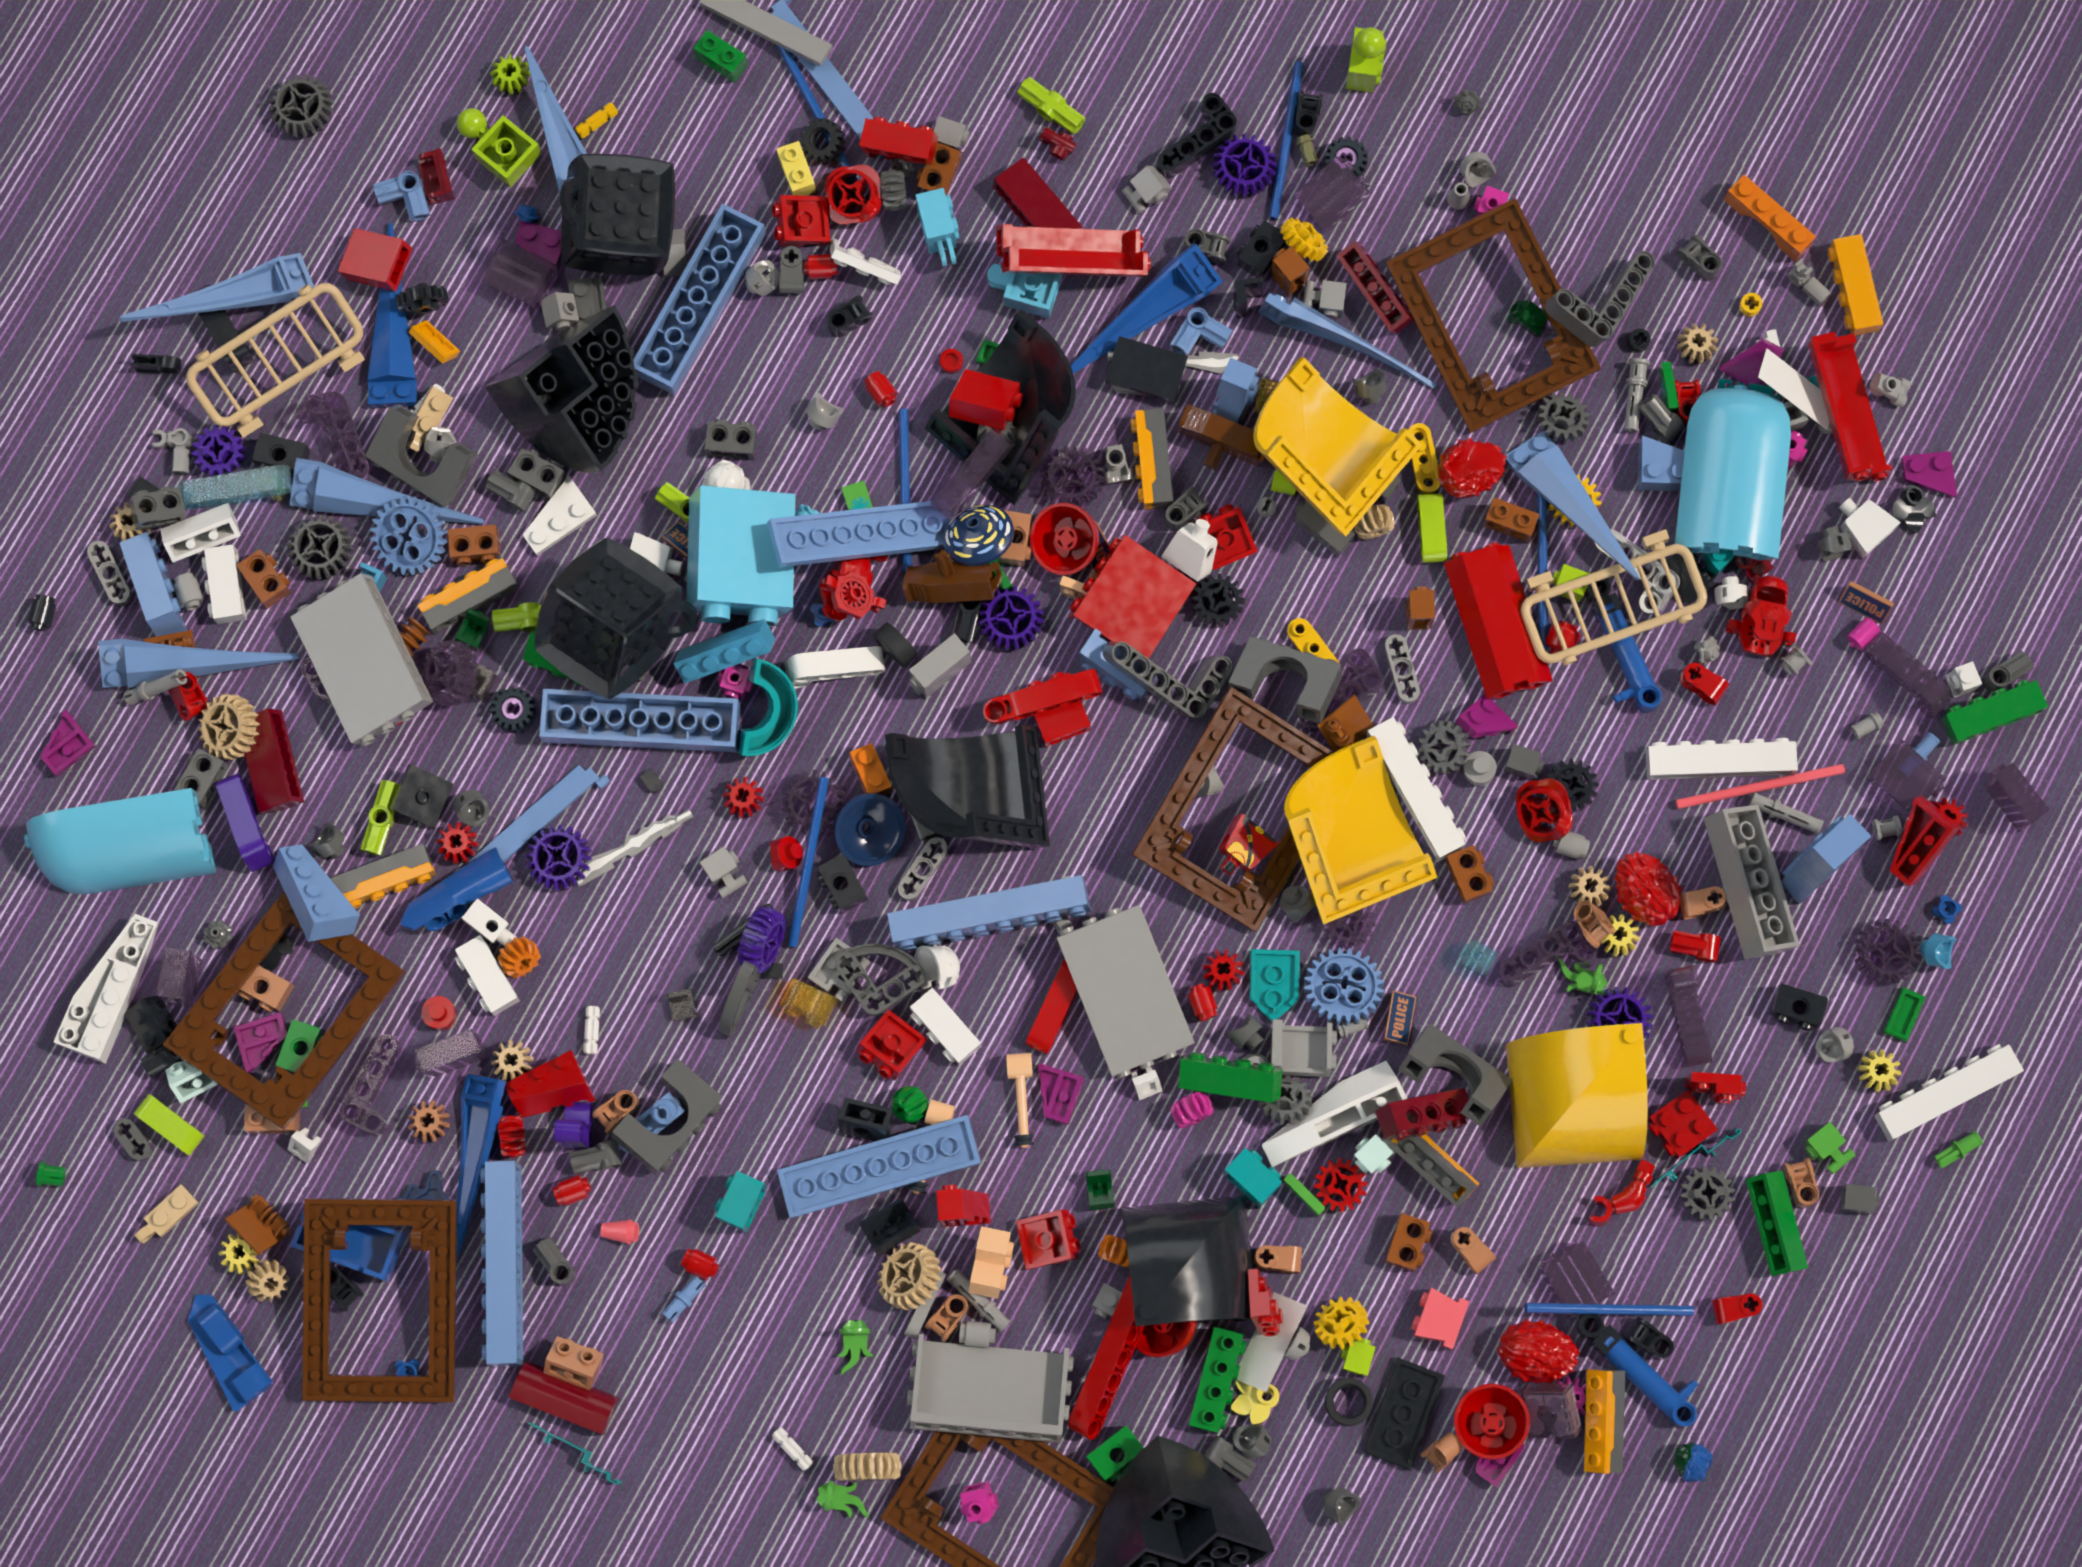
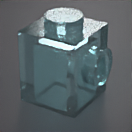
M1473 939L1470 945L1467 943L1463 945L1458 955L1462 957L1459 964L1486 978L1499 953Z

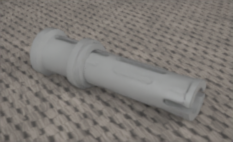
M1630 358L1628 361L1630 373L1629 378L1626 379V384L1629 387L1623 430L1631 433L1639 432L1641 411L1638 407L1642 402L1643 389L1648 385L1646 373L1647 367L1650 366V361L1643 358Z

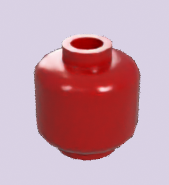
M1560 620L1558 624L1567 648L1576 646L1581 636L1577 631L1578 627ZM1553 624L1545 639V644L1551 648L1549 652L1551 654L1563 651Z

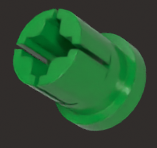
M41 1161L38 1167L36 1186L42 1187L44 1184L63 1187L66 1168L47 1165L46 1162Z

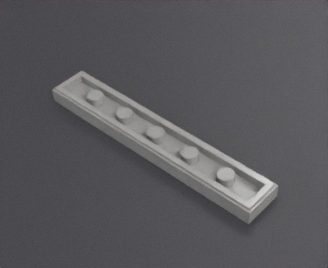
M745 0L700 1L701 7L820 67L833 49L832 44Z

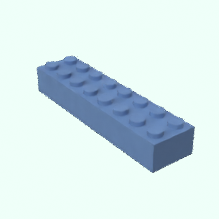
M723 203L721 204L633 360L634 369L638 370L639 378L674 396L676 395L766 235L764 224Z
M543 689L539 737L543 743L737 753L741 705L738 699L620 693L612 699H607L593 691Z
M1851 814L1845 819L1840 815L1781 873L1784 876L1781 880L1782 886L1799 904L1802 903L1840 868L1871 835Z
M1079 875L887 913L893 944L898 949L907 952L916 950L917 945L926 944V946L932 947L935 944L938 946L941 945V941L948 939L951 942H959L965 940V936L974 934L975 937H984L989 935V931L999 930V933L1014 930L1013 927L1023 925V928L1037 926L1039 921L1047 920V923H1056L1062 921L1064 916L1071 915L1072 918H1081L1086 916V912H1090L1091 908L1086 882L1083 876Z
M516 1161L485 1162V1168H481V1183H485V1193H481V1207L485 1208V1218L481 1219V1232L485 1233V1243L481 1245L482 1259L486 1260V1269H482L481 1273L482 1284H486V1294H482V1309H486V1319L482 1320V1334H486V1345H482V1358L486 1360L487 1365L492 1367L523 1366L522 1166Z

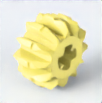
M1613 915L1610 916L1609 921L1614 926L1616 932L1617 930L1621 931L1620 935H1624V937L1618 941L1615 939L1617 936L1614 937L1613 934H1609L1600 942V945L1607 944L1604 949L1605 953L1609 952L1612 948L1614 957L1618 956L1619 950L1623 956L1628 955V949L1635 950L1636 946L1633 942L1640 940L1639 936L1633 935L1638 932L1639 928L1630 927L1633 923L1631 918L1625 923L1624 915L1619 916L1618 922Z
M1880 1050L1878 1056L1876 1052L1871 1051L1869 1052V1058L1864 1056L1861 1059L1865 1065H1860L1858 1070L1865 1072V1074L1860 1076L1859 1079L1860 1081L1868 1080L1865 1085L1867 1089L1874 1084L1875 1092H1879L1881 1087L1888 1091L1890 1090V1084L1897 1085L1898 1081L1895 1077L1900 1076L1901 1071L1894 1069L1900 1065L1899 1061L1891 1062L1894 1054L1890 1053L1885 1058L1884 1050ZM1879 1066L1884 1069L1882 1073H1885L1880 1076L1875 1073L1877 1071L1875 1068Z
M238 1233L237 1238L229 1234L228 1239L230 1243L228 1244L224 1241L221 1243L223 1247H226V1251H219V1256L226 1257L222 1260L221 1264L223 1266L229 1265L228 1271L232 1273L237 1269L238 1274H244L245 1267L248 1271H253L251 1263L260 1264V1260L255 1258V1255L258 1254ZM238 1248L245 1252L244 1257L236 1253Z

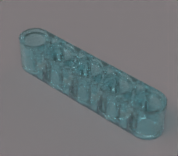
M285 465L270 466L180 482L179 487L185 509L211 507L291 493V469Z

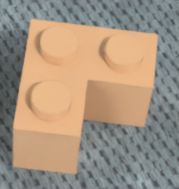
M981 1226L969 1293L998 1299L1000 1290L1005 1291L1008 1276L1003 1274L1005 1268L1010 1269L1014 1243L1010 1242L1011 1232Z

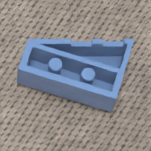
M1230 358L1219 383L1216 394L1219 399L1217 402H1214L1212 413L1239 424L1247 405H1252L1257 395L1256 391L1259 378L1256 377L1257 368Z
M1642 436L1638 451V490L1680 492L1685 451Z
M1095 628L1080 651L1081 668L1084 671L1096 669L1097 674L1103 677L1102 681L1112 688L1116 685L1124 690L1122 693L1129 699L1135 700L1137 698L1142 701L1148 691L1104 659L1103 648L1109 642L1099 637L1102 632ZM1118 646L1114 650V655L1117 659L1120 656ZM1137 660L1133 664V669L1135 672H1137L1139 669V663ZM1156 674L1152 677V683L1157 678Z

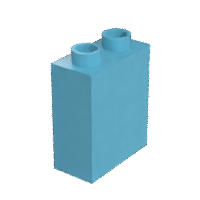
M700 485L689 497L687 602L692 604L696 611L701 612V621L715 624L727 623L730 621V614L749 616L748 624L765 619L769 627H774L778 625V618H782L793 608L794 566L779 567L767 522L772 518L795 516V494Z

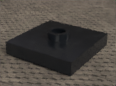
M408 764L389 809L435 829L453 783L412 764Z

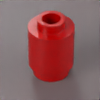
M831 254L808 255V260H804V275H809V279L832 278V276L838 275V264L831 258Z
M875 371L864 380L865 389L879 407L884 406L886 408L895 403L898 392L885 374Z
M1204 983L1191 987V993L1187 994L1194 1016L1198 1017L1199 1022L1216 1017L1218 1015L1216 1011L1218 1006L1210 986L1205 987Z
M580 1174L558 1182V1185L553 1187V1192L559 1206L564 1204L568 1206L589 1197L588 1192L592 1191L587 1177L582 1178Z
M688 1248L680 1267L685 1268V1272L708 1281L709 1277H715L720 1265L716 1263V1257L696 1248L694 1250Z

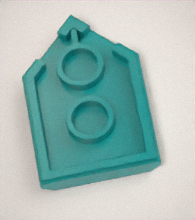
M1250 950L1249 999L1271 1022L1273 1019L1278 1020L1299 1000L1300 951Z

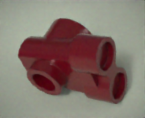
M1046 126L1038 138V141L1051 146L1048 152L1050 155L1063 161L1066 160L1068 154H1072L1076 143L1072 142L1073 137L1064 132L1057 134Z
M1736 555L1734 557L1736 565L1746 570L1747 574L1745 576L1751 584L1774 568L1769 560L1759 561Z

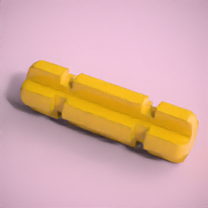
M611 102L606 104L603 110L599 109L585 119L586 122L584 124L581 122L575 127L576 133L581 138H585L590 134L589 131H595L606 123L609 117L613 118L616 116L618 111L614 104Z

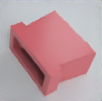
M1430 1288L1428 1293L1423 1292L1419 1306L1423 1307L1421 1315H1415L1411 1330L1415 1331L1413 1337L1443 1342L1442 1348L1451 1351L1454 1348L1469 1301L1459 1298L1456 1302L1433 1288Z

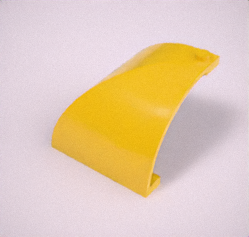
M1300 357L1274 388L1260 411L1254 428V444L1257 450L1339 534L1347 536L1422 444L1408 429L1402 428L1396 434L1369 418L1337 393L1304 357Z
M1375 736L1340 749L1316 763L1294 783L1285 800V816L1323 924L1437 878L1430 855L1428 853L1423 854L1402 811Z
M1642 1023L1554 1031L1520 1038L1506 1044L1508 1076L1512 1079L1509 1088L1517 1168L1642 1159L1646 1145L1648 1112L1646 1060Z

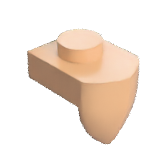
M1092 569L1089 575L1092 579L1096 574L1094 569ZM1063 576L1060 582V590L1063 591V595L1069 598H1081L1084 590H1082L1084 583Z

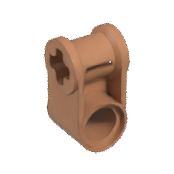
M1717 886L1680 894L1682 898L1680 909L1683 920L1720 911L1727 903L1724 890ZM1713 893H1716L1718 897L1722 896L1718 900L1719 904L1714 905L1713 901H1709Z
M1581 901L1575 907L1574 918L1582 929L1586 940L1595 948H1598L1600 942L1609 934L1616 932L1605 912L1591 902Z
M621 1090L609 1101L598 1107L591 1116L599 1120L604 1126L606 1134H610L628 1113L632 1115L637 1111L640 1100L632 1091ZM630 1095L633 1098L632 1105L629 1108H623L621 1105L622 1099Z
M1804 1158L1803 1162L1791 1165L1784 1163V1174L1794 1203L1800 1208L1811 1207L1819 1198V1190L1810 1159ZM1801 1190H1808L1811 1193V1201H1804L1801 1198Z
M1461 1227L1454 1230L1451 1234L1450 1241L1452 1246L1475 1274L1478 1275L1496 1259L1493 1252L1470 1228ZM1459 1233L1461 1235L1465 1233L1468 1235L1466 1239L1467 1245L1465 1243H1458Z
M1264 1245L1253 1256V1262L1260 1270L1289 1274L1301 1273V1247ZM1264 1252H1267V1256L1271 1257L1267 1264L1264 1263L1263 1259L1259 1258Z
M955 1294L950 1296L929 1319L925 1328L932 1329L942 1337V1342H946L957 1328L959 1322L969 1310L968 1301L961 1295ZM955 1299L962 1300L964 1308L960 1313H953L951 1311L950 1304ZM937 1322H939L942 1326H944V1327L946 1328V1330H944L943 1328H941V1327L937 1324Z
M1449 1432L1441 1439L1433 1442L1420 1455L1428 1459L1435 1468L1434 1472L1438 1474L1464 1448L1458 1437Z

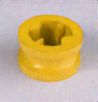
M1747 293L1740 301V311L1748 317L1757 315L1762 308V299L1756 293ZM1749 300H1752L1753 304L1757 305V307L1754 306L1753 310L1749 309V305H1745Z

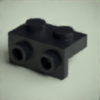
M1676 553L1666 562L1668 568L1675 572L1680 579V585L1677 589L1679 595L1687 605H1691L1697 600V593L1683 557ZM1692 553L1705 589L1708 591L1716 586L1713 581L1714 576L1707 568L1703 569L1698 563L1699 558L1696 553Z
M159 995L143 998L125 1012L147 1055L162 1047L163 1043L177 1027V1024L166 1008L165 1002Z
M902 1198L859 1223L877 1256L889 1251L921 1231Z

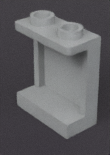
M1273 1019L1271 1029V1064H1274V1068L1283 1069L1282 1075L1330 1077L1331 1069H1336V1054H1332V1045L1336 1046L1337 1031L1332 1030L1331 1022H1327L1326 1027L1283 1025V1020Z

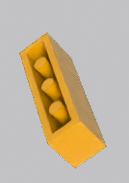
M1862 234L1833 239L1827 253L1829 261L1833 262L1835 268L1833 279L1840 289L1838 299L1840 306L1844 307L1846 314L1844 316L1846 330L1849 329L1850 334L1854 333L1855 336L1878 332L1883 326V320Z

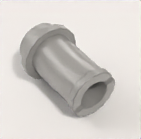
M1869 713V717L1851 725V730L1859 740L1876 729L1881 730L1884 722L1879 713Z
M1360 1016L1359 1024L1354 1019L1350 1020L1349 1026L1346 1025L1345 1020H1341L1339 1026L1335 1023L1339 1037L1344 1036L1348 1038L1349 1034L1368 1029L1367 1020Z

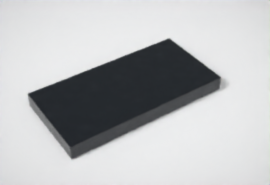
M1398 1357L1363 1453L1411 1471L1445 1375Z

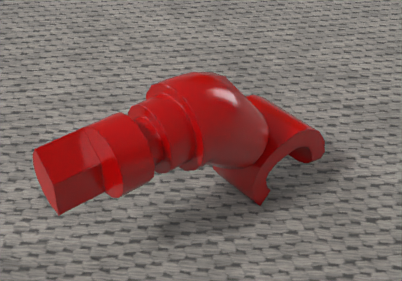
M1641 1159L1633 1175L1634 1182L1630 1181L1628 1187H1624L1622 1192L1610 1197V1201L1602 1196H1594L1593 1201L1595 1205L1603 1206L1606 1213L1600 1217L1592 1215L1588 1218V1222L1593 1226H1603L1609 1222L1613 1212L1617 1215L1636 1211L1640 1208L1646 1199L1645 1193L1647 1189L1645 1186L1650 1185L1653 1178L1651 1175L1655 1166Z

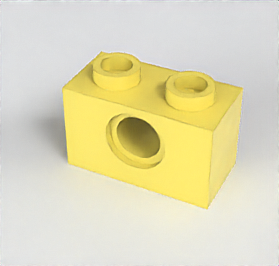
M799 141L777 148L778 159L791 194L800 196L815 194V183Z

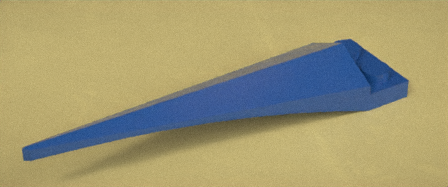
M390 222L387 236L395 237L393 224ZM401 281L396 292L382 288L379 291L368 373L369 408L391 407L398 404L404 407L415 406L418 403V383L406 312L402 313L401 310H398L396 295H399V292H403Z
M1193 243L1180 255L1173 258L1070 364L1073 374L1116 347L1119 336L1128 339L1133 338L1174 313L1204 298L1223 282L1197 244Z
M467 1074L461 1095V1154L457 1196L456 1263L480 1187L481 1168H485V1162L488 1160L503 1110L500 1103L506 1081Z

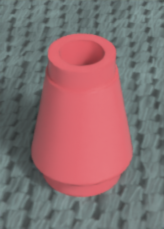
M632 1219L602 1223L601 1237L626 1244L637 1242L639 1224L638 1222H633Z

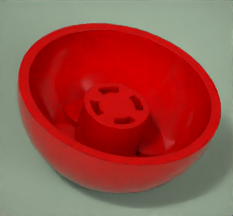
M1070 503L1050 505L1037 515L1030 531L1031 550L1037 562L1047 571L1058 575L1077 573L1087 567L1097 553L1099 546L1097 525L1091 515L1077 505Z
M1197 1321L1144 1326L1136 1348L1143 1354L1151 1357L1162 1358L1175 1355L1183 1350L1192 1340Z
M1484 1384L1473 1388L1460 1400L1455 1411L1454 1427L1459 1441L1470 1453L1483 1459L1496 1460L1512 1455L1523 1445L1529 1433L1530 1415L1525 1402L1514 1390L1499 1384Z

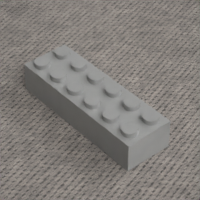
M1759 805L1722 809L1703 818L1744 959L1781 954L1800 946Z

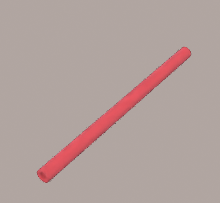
M1843 764L1681 798L1676 800L1677 809L1844 774L1845 768Z

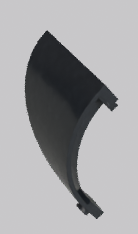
M1022 309L1016 312L1002 341L979 371L983 374L1020 383L1019 393L1023 395L1022 402L1019 408H1015L1012 420L1013 426L1016 427L1017 431L1015 448L1010 449L1008 454L1003 452L1000 455L997 453L990 454L977 443L976 436L979 424L949 417V405L942 412L939 409L933 412L924 428L1013 505L1022 498L1069 418L1076 396L1073 371L1063 350L1055 339Z
M1022 724L1014 726L1015 731L964 738H914L898 733L886 734L885 749L889 772L896 793L914 819L925 828L937 834L1025 848L1050 847L1037 727Z
M1245 1195L1122 1208L1135 1327L1217 1319H1234V1323L1252 1321L1250 1317L1248 1270L1253 1269Z

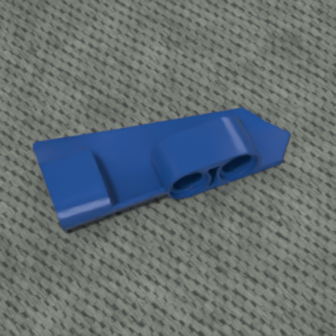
M494 847L410 902L400 925L411 930H416L423 925L429 931L440 930L463 917L469 909L468 905L476 901V899L488 893L493 894L513 883L511 874L500 857L498 849Z
M195 1295L188 1322L232 1410L237 1412L265 1392L274 1382L245 1345L243 1335L214 1296Z

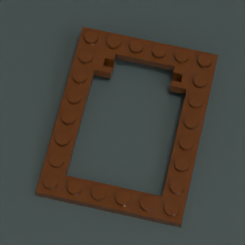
M1516 198L1386 261V265L1470 434L1601 370L1591 347L1553 319L1545 310L1546 301L1558 292L1561 287ZM1505 232L1557 337L1543 343L1545 352L1548 351L1550 355L1551 367L1497 393L1493 381L1487 372L1472 379L1470 378L1419 273Z
M1229 687L1131 855L1249 930L1256 932L1299 859L1289 824L1259 876L1250 870H1242L1240 873L1243 876L1238 883H1234L1231 888L1181 856L1190 845L1193 834L1180 827L1179 823L1238 723L1309 768L1334 752L1236 689Z
M285 891L163 1043L166 1049L283 1130L289 1125L405 974L403 969L352 934L315 940L321 946L364 974L368 979L293 1075L278 1066L273 1080L268 1079L263 1084L216 1051L225 1042L229 1031L215 1021L290 925L303 932Z
M304 1199L302 1401H455L457 1200ZM349 1225L412 1226L410 1237L412 1251H430L429 1375L329 1374L331 1250L348 1249L346 1233L349 1231Z
M936 1431L880 1517V1519L953 1567H1000L936 1525L946 1509L925 1496L960 1440L982 1453L990 1439H993L1097 1507L1060 1566L1091 1567L1096 1558V1545L1102 1516L1114 1488L1043 1441Z

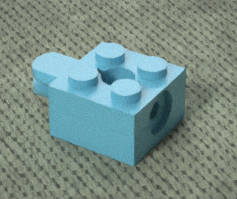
M944 188L916 194L917 210L928 253L939 252L942 267L947 266V260L944 250H948L951 264H957L953 248H956V239H960L956 217L953 214L950 195H945Z
M993 264L987 272L988 284L991 287L1005 291L1003 296L1004 306L1017 310L1022 309L1027 313L1050 319L1063 274L1003 273L1000 264Z

